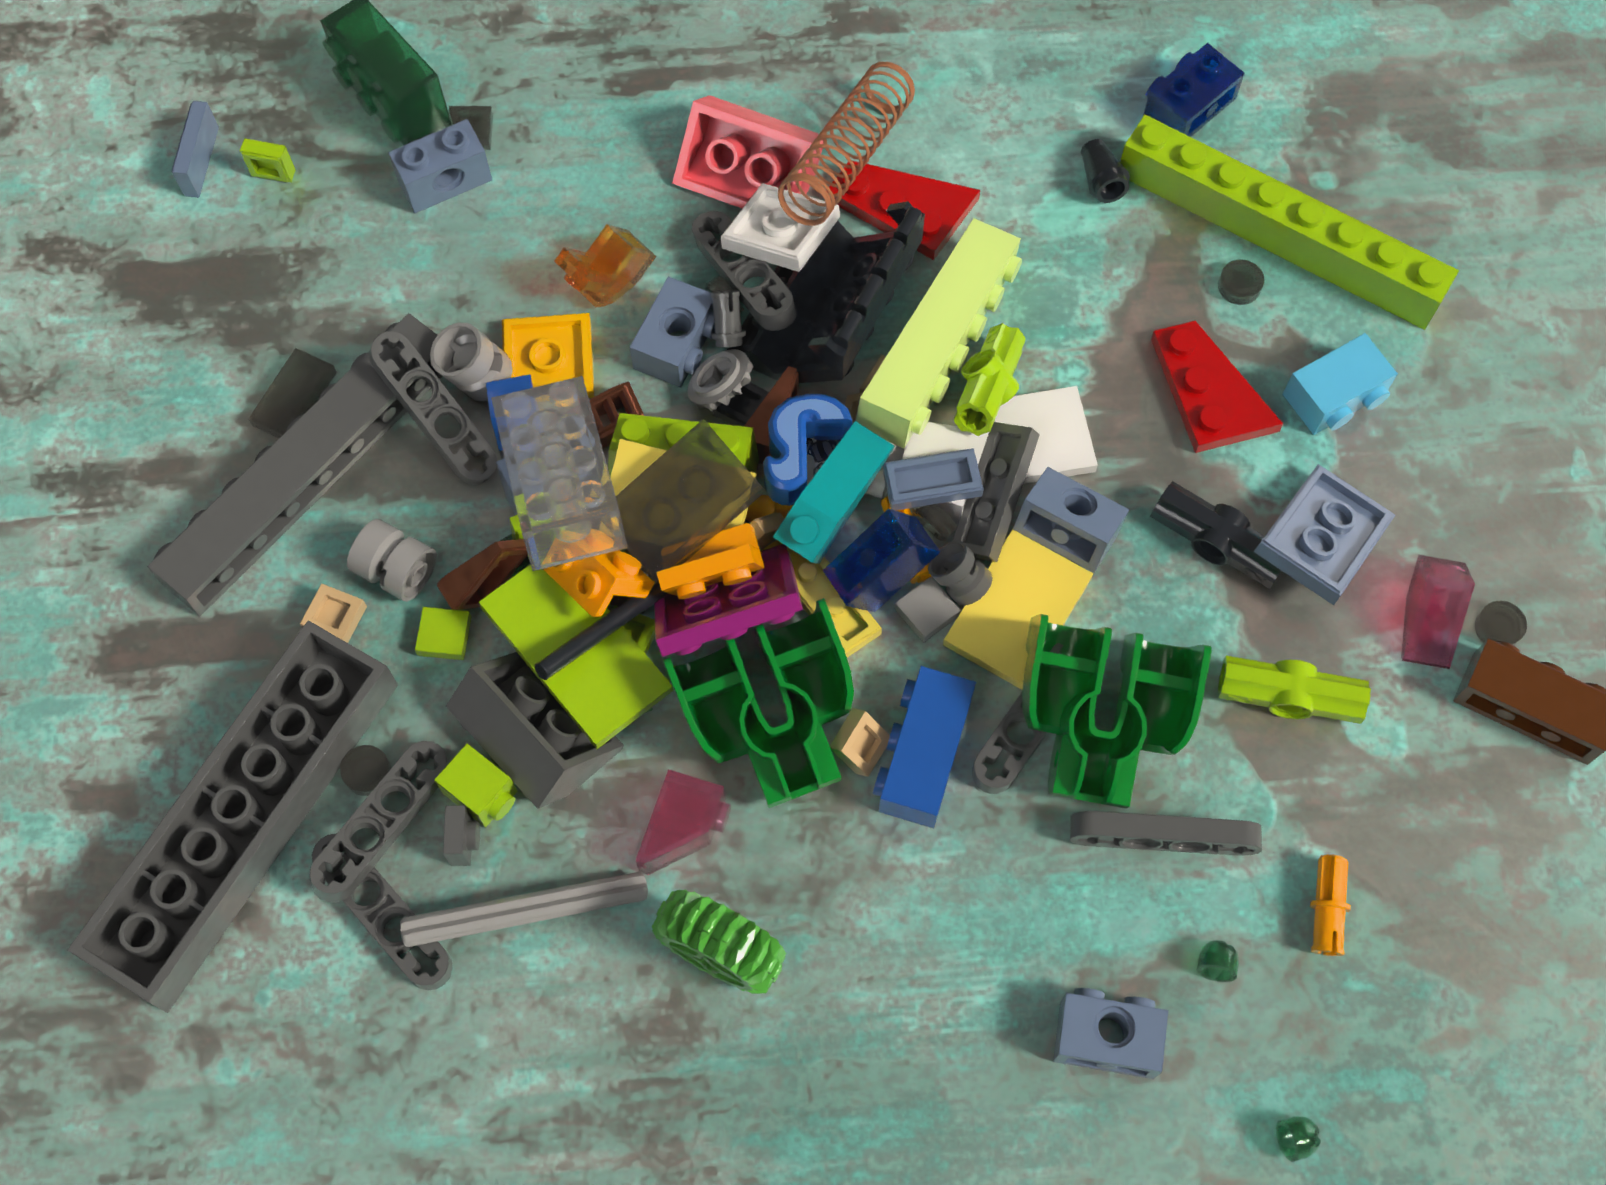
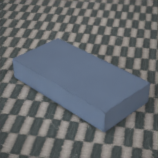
M192 101L171 170L182 193L186 197L200 198L219 129L208 103L202 101Z
M974 448L885 462L882 467L891 511L982 497L984 489Z

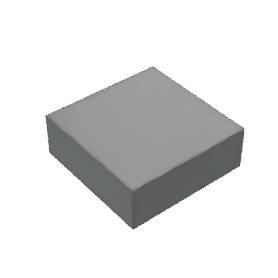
M929 577L895 602L894 607L923 643L957 619L961 612L932 577Z

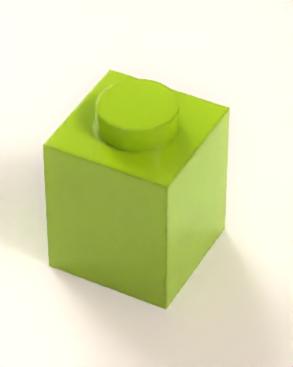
M466 744L434 780L442 794L457 806L465 805L472 818L485 828L493 819L499 821L510 811L515 802V797L513 796L518 792L512 779L469 744Z

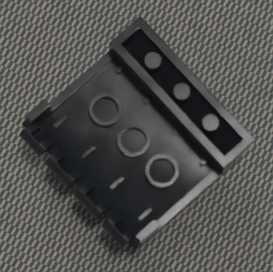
M908 201L890 204L886 212L898 224L896 230L860 237H853L837 220L800 272L778 265L774 270L793 296L797 309V316L794 322L782 330L771 331L763 328L749 312L741 326L742 330H746V336L742 337L743 345L728 347L727 350L737 349L743 351L754 366L753 370L777 381L788 366L797 369L799 383L843 380L852 370L854 359L863 343L872 335L874 324L884 306L893 298L894 289L901 276L913 262V255L922 241L925 214L913 207ZM770 297L766 301L767 306L777 310L778 308L772 303Z

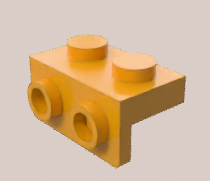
M745 523L664 548L662 556L666 569L658 571L657 576L661 591L678 595V599H687L701 595L706 592L705 586L723 581L724 585H733L751 579V572L765 568L754 527L749 523Z
M559 525L540 561V566L592 617H602L613 595L646 598L655 582L640 569L642 564L639 560L630 554L620 551L612 543L614 539L611 534L593 525H589L587 529Z

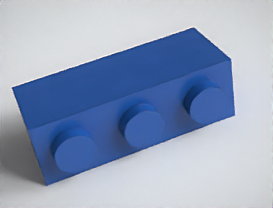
M924 666L920 667L916 681L907 679L900 702L901 707L908 708L903 724L894 722L886 750L894 752L890 768L880 767L873 790L874 795L881 797L878 812L930 828L935 827L976 686L975 681Z

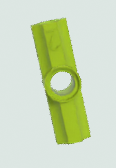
M1001 323L990 328L981 351L972 356L963 365L961 373L967 380V383L957 404V412L953 419L961 431H968L976 436L990 432L1000 406L1008 402L1019 390V383L1013 374L1023 352L1022 348L1026 338L1018 327L1012 328Z
M1227 655L1222 663L1217 689L1218 698L1269 707V711L1272 714L1286 719H1306L1314 715L1358 724L1365 720L1371 694L1369 681L1317 672V667L1309 662L1290 659L1271 664Z

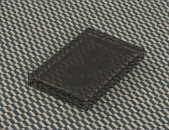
M703 419L600 509L597 514L632 556L640 561L642 568L651 579L660 585L657 576L658 571L684 564L766 490Z

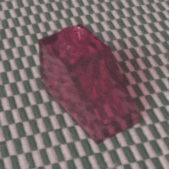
M1418 554L1406 596L1401 652L1402 661L1450 669L1475 586L1466 563Z
M668 769L635 860L639 872L650 875L709 846L715 831L723 833L731 810V804L725 803L724 786Z

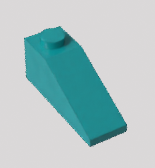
M855 421L800 494L773 538L810 562L820 564L895 446Z

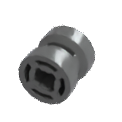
M955 540L943 545L933 554L929 561L928 571L936 582L946 586L947 594L958 605L966 606L975 603L987 593L993 578L991 572L983 563L974 561L975 557L971 549L964 542Z

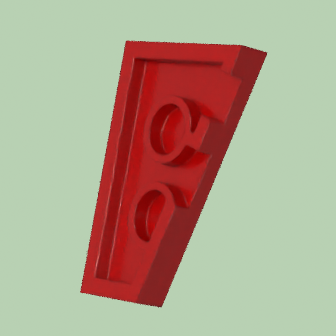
M853 161L854 165L859 164V162ZM866 164L837 205L885 233L895 231L898 226L894 219L886 212L889 205L908 201L913 207L925 214L923 237L916 251L934 260L979 200L980 190ZM844 167L847 175L852 174V169ZM836 177L840 184L845 183V178ZM829 186L833 194L838 193L837 187Z
M1196 320L1153 331L1151 337L1152 344L1195 453L1280 432L1283 426L1281 420Z

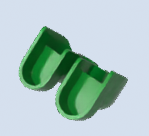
M824 598L816 602L813 614L795 623L765 632L762 624L755 626L757 640L766 662L770 665L786 708L788 720L785 724L778 727H770L762 716L734 639L726 640V646L719 651L689 663L675 666L672 664L670 657L663 659L682 711L704 753L716 763L726 762L748 754L769 808L842 780L822 725L850 713L854 688L851 669Z
M1045 614L1033 616L1030 620L1026 642L1028 658L1022 689L1023 715L1029 729L1056 734L1049 767L1048 791L1050 795L1127 809L1131 803L1140 750L1175 755L1187 745L1192 737L1202 707L1212 648L1209 645L1178 647L1143 641V634L1140 633L1125 635L1120 660V669L1123 677L1117 710L1111 731L1097 729L1095 726V707L1097 695L1101 693L1112 628H1074L1048 623V615ZM1057 643L1063 645V647L1060 650V653L1062 654L1052 653L1050 651Z

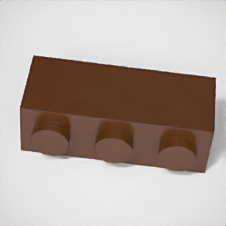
M1488 638L1473 654L1453 702L1586 765L1606 751V688L1598 684L1579 681L1565 674L1561 667L1549 662L1536 661L1521 654L1517 647L1504 641H1493Z

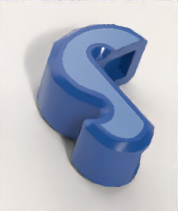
M805 394L787 398L774 408L768 422V439L772 457H766L763 462L765 490L774 502L787 506L793 505L806 488V438L841 440L850 429L853 420L849 409L836 398L824 394Z

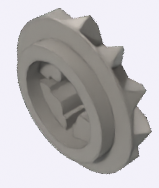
M730 349L717 353L706 359L695 371L688 385V397L698 409L707 408L713 411L721 403L729 405L730 399L735 395H741L742 386L749 384L751 381L750 373L754 366L747 355L741 350Z

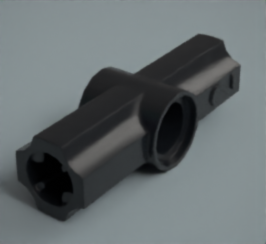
M1174 481L1165 489L1150 515L1151 518L1190 540L1193 550L1204 560L1216 565L1228 563L1269 589L1282 571L1254 552L1264 538V535L1250 528L1249 519L1242 512L1226 504L1214 506Z

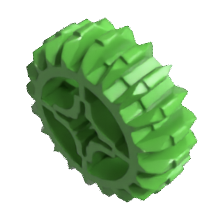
M677 890L671 891L667 900L662 902L655 914L657 917L652 925V931L656 939L660 940L661 944L668 947L672 953L679 955L684 961L710 974L713 978H717L729 986H735L741 991H748L751 994L767 993L771 984L776 982L786 955L782 945L779 944L777 939L771 937L768 931L761 929L755 922L727 908L724 904H719L709 897H703L696 892Z

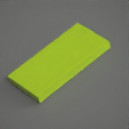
M542 555L480 600L479 605L594 747L598 749L673 692V686L623 626L549 679L543 680L540 678L534 668L537 662L601 618L592 617L541 568L540 561L543 557ZM607 608L602 617L610 612Z

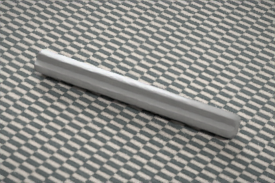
M635 872L404 917L400 920L402 941L405 946L412 947L644 901L648 895V888L644 874L642 872Z

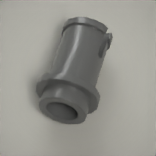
M723 290L722 293L720 291L711 292L715 332L711 333V338L716 339V347L743 345L742 337L746 336V330L741 329L739 290Z

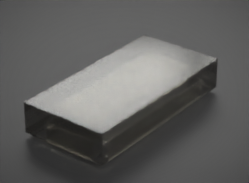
M295 348L249 417L252 426L280 438L287 431L289 424L295 417L305 414L319 400L321 393L337 373L334 365Z

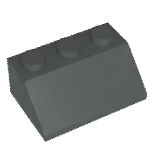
M517 652L471 666L446 705L462 727L474 737L490 755L491 759L512 779L522 794L537 809L569 796L624 747L622 742L614 736L600 748L596 749Z

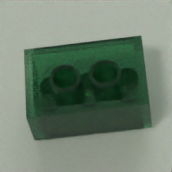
M352 0L320 20L326 39L322 41L323 46L336 64L332 67L335 77L345 89L353 88L357 93L356 97L360 105L369 116L376 114L382 120L381 125L385 133L394 143L401 141L403 145H406L452 125L437 73L369 0Z

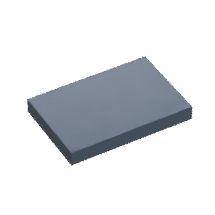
M1318 464L1254 552L1334 605L1395 517V514Z

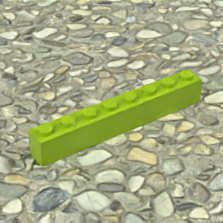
M1147 115L1143 116L1124 145L1120 163L1129 172L1130 182L1424 330L1459 270Z

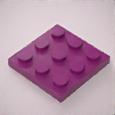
M781 544L760 551L765 568L751 572L752 578L747 581L733 585H724L723 581L705 586L706 592L695 597L678 599V595L669 593L654 604L655 636L662 657L672 653L679 656L687 655L698 650L702 643L720 637L723 640L734 639L745 634L750 627L765 622L768 624H779L792 618L795 612L803 610L787 546Z

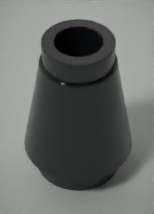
M1093 139L1088 141L1082 147L1081 155L1083 157L1089 192L1102 203L1115 202L1122 198L1129 189V172L1105 145L1103 140Z

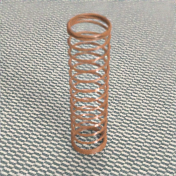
M882 61L871 65L838 108V111L835 112L831 120H829L810 145V148L807 149L788 174V177L781 183L777 195L780 206L794 221L807 226H817L825 222L834 210L835 205L838 204L849 186L855 181L856 176L859 175L862 168L868 163L869 158L876 152V148L880 146L883 139L889 134V130L893 128L896 121L902 116V112L912 102L915 94L913 80L903 68L897 64ZM879 67H886L897 71L907 82L909 93L903 82L893 74L873 70ZM885 75L893 78L904 89L905 103L902 104L901 97L891 86L878 80H869V77ZM876 83L891 90L897 97L899 105H893L883 94L871 90L869 84ZM860 93H865L868 99L861 98ZM874 94L883 98L888 104L880 101ZM862 101L872 104L880 110L885 120L873 116L866 110ZM854 102H858L861 108L854 107ZM847 111H852L855 118L848 116ZM856 111L865 113L872 118L878 128L865 124L859 118ZM887 114H893V118L888 119ZM840 120H845L849 128L842 126ZM849 120L858 122L865 127L871 137L860 134L852 127ZM880 123H886V127L882 128ZM833 129H839L843 137L834 135ZM843 130L850 131L859 137L864 146L853 143ZM872 131L880 132L879 137L875 138V135ZM832 138L836 147L828 145L826 139ZM836 139L850 145L857 153V156L846 152ZM865 140L873 141V146L868 147ZM819 148H825L829 156L820 154ZM830 149L836 150L845 156L850 165L839 161L831 153ZM858 149L866 150V155L861 156ZM850 157L853 159H859V164L854 165ZM812 158H819L824 167L813 164ZM822 158L830 160L837 165L843 174L833 171L825 164ZM842 166L852 169V174L847 175ZM805 167H811L817 177L806 174ZM816 168L829 174L836 184L825 180L817 172ZM834 175L845 178V183L840 184ZM795 181L799 191L808 201L818 206L826 207V211L819 214L804 209L792 194L791 182ZM799 181L808 183L816 192L820 193L825 203H819L811 199L803 191ZM826 184L837 187L838 193L833 194ZM785 185H787L790 198L800 210L811 216L821 218L816 220L805 219L794 213L785 202L783 194Z

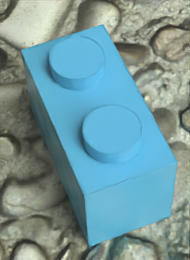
M1364 333L1292 373L1282 395L1311 433L1315 435L1328 427L1332 431L1342 427L1352 419L1354 412L1363 407L1372 410L1382 404L1390 396L1388 390L1398 373L1368 335Z

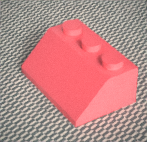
M711 95L693 101L672 184L743 209L762 183L779 188L803 154L810 148V145L819 133ZM812 158L813 164L818 165L819 158ZM805 167L806 174L815 176L811 167ZM792 181L790 184L791 191L801 194L795 181ZM799 181L801 188L807 194L810 185Z

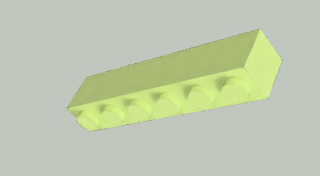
M973 218L860 397L856 422L884 440L902 448L906 447L913 433L922 434L931 415V410L928 409L933 401L937 403L942 401L950 384L948 375L951 370L960 371L969 351V347L966 345L969 340L977 342L987 321V317L984 315L987 310L996 311L1005 291V288L1002 287L1004 282L1012 283L1022 263V259L1017 257L1021 238Z

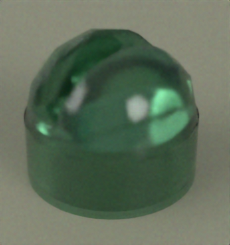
M1213 940L1202 947L1197 964V973L1200 976L1216 982H1232L1237 979L1239 958L1238 952L1232 945H1227L1223 940Z
M1293 1116L1277 1122V1141L1282 1153L1289 1161L1295 1162L1308 1158L1318 1150L1321 1144V1140L1318 1137L1320 1130L1311 1119L1303 1116Z

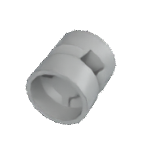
M458 322L449 325L433 341L430 360L435 371L475 401H488L486 382L507 379L512 376V361L509 356L469 323Z
M376 518L370 521L355 538L347 558V567L349 571L370 583L380 581L382 590L402 601L408 602L414 599L427 584L436 564L437 553L434 548L414 537L404 539V534L401 530Z

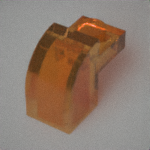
M606 224L587 252L564 247L554 262L566 272L564 279L567 283L578 290L595 307H604L614 303L634 287L657 256L628 229Z

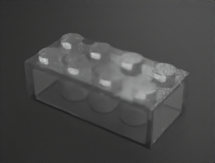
M583 376L492 397V405L520 527L532 570L536 571L628 548L617 499Z

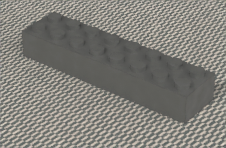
M308 620L67 951L150 1004L168 1013L397 688L398 684L389 668Z

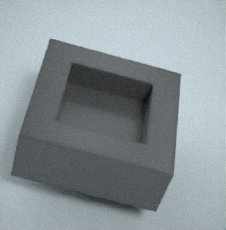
M465 805L445 806L443 855L451 866H471V851L479 850L480 846L479 822L473 821Z

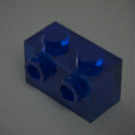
M1207 42L1194 54L1192 52L1185 54L1176 65L1175 70L1167 77L1159 76L1153 81L1146 92L1148 99L1143 116L1147 115L1192 137L1237 98L1245 73Z
M888 508L839 554L823 572L846 606L876 612L941 551L916 517Z

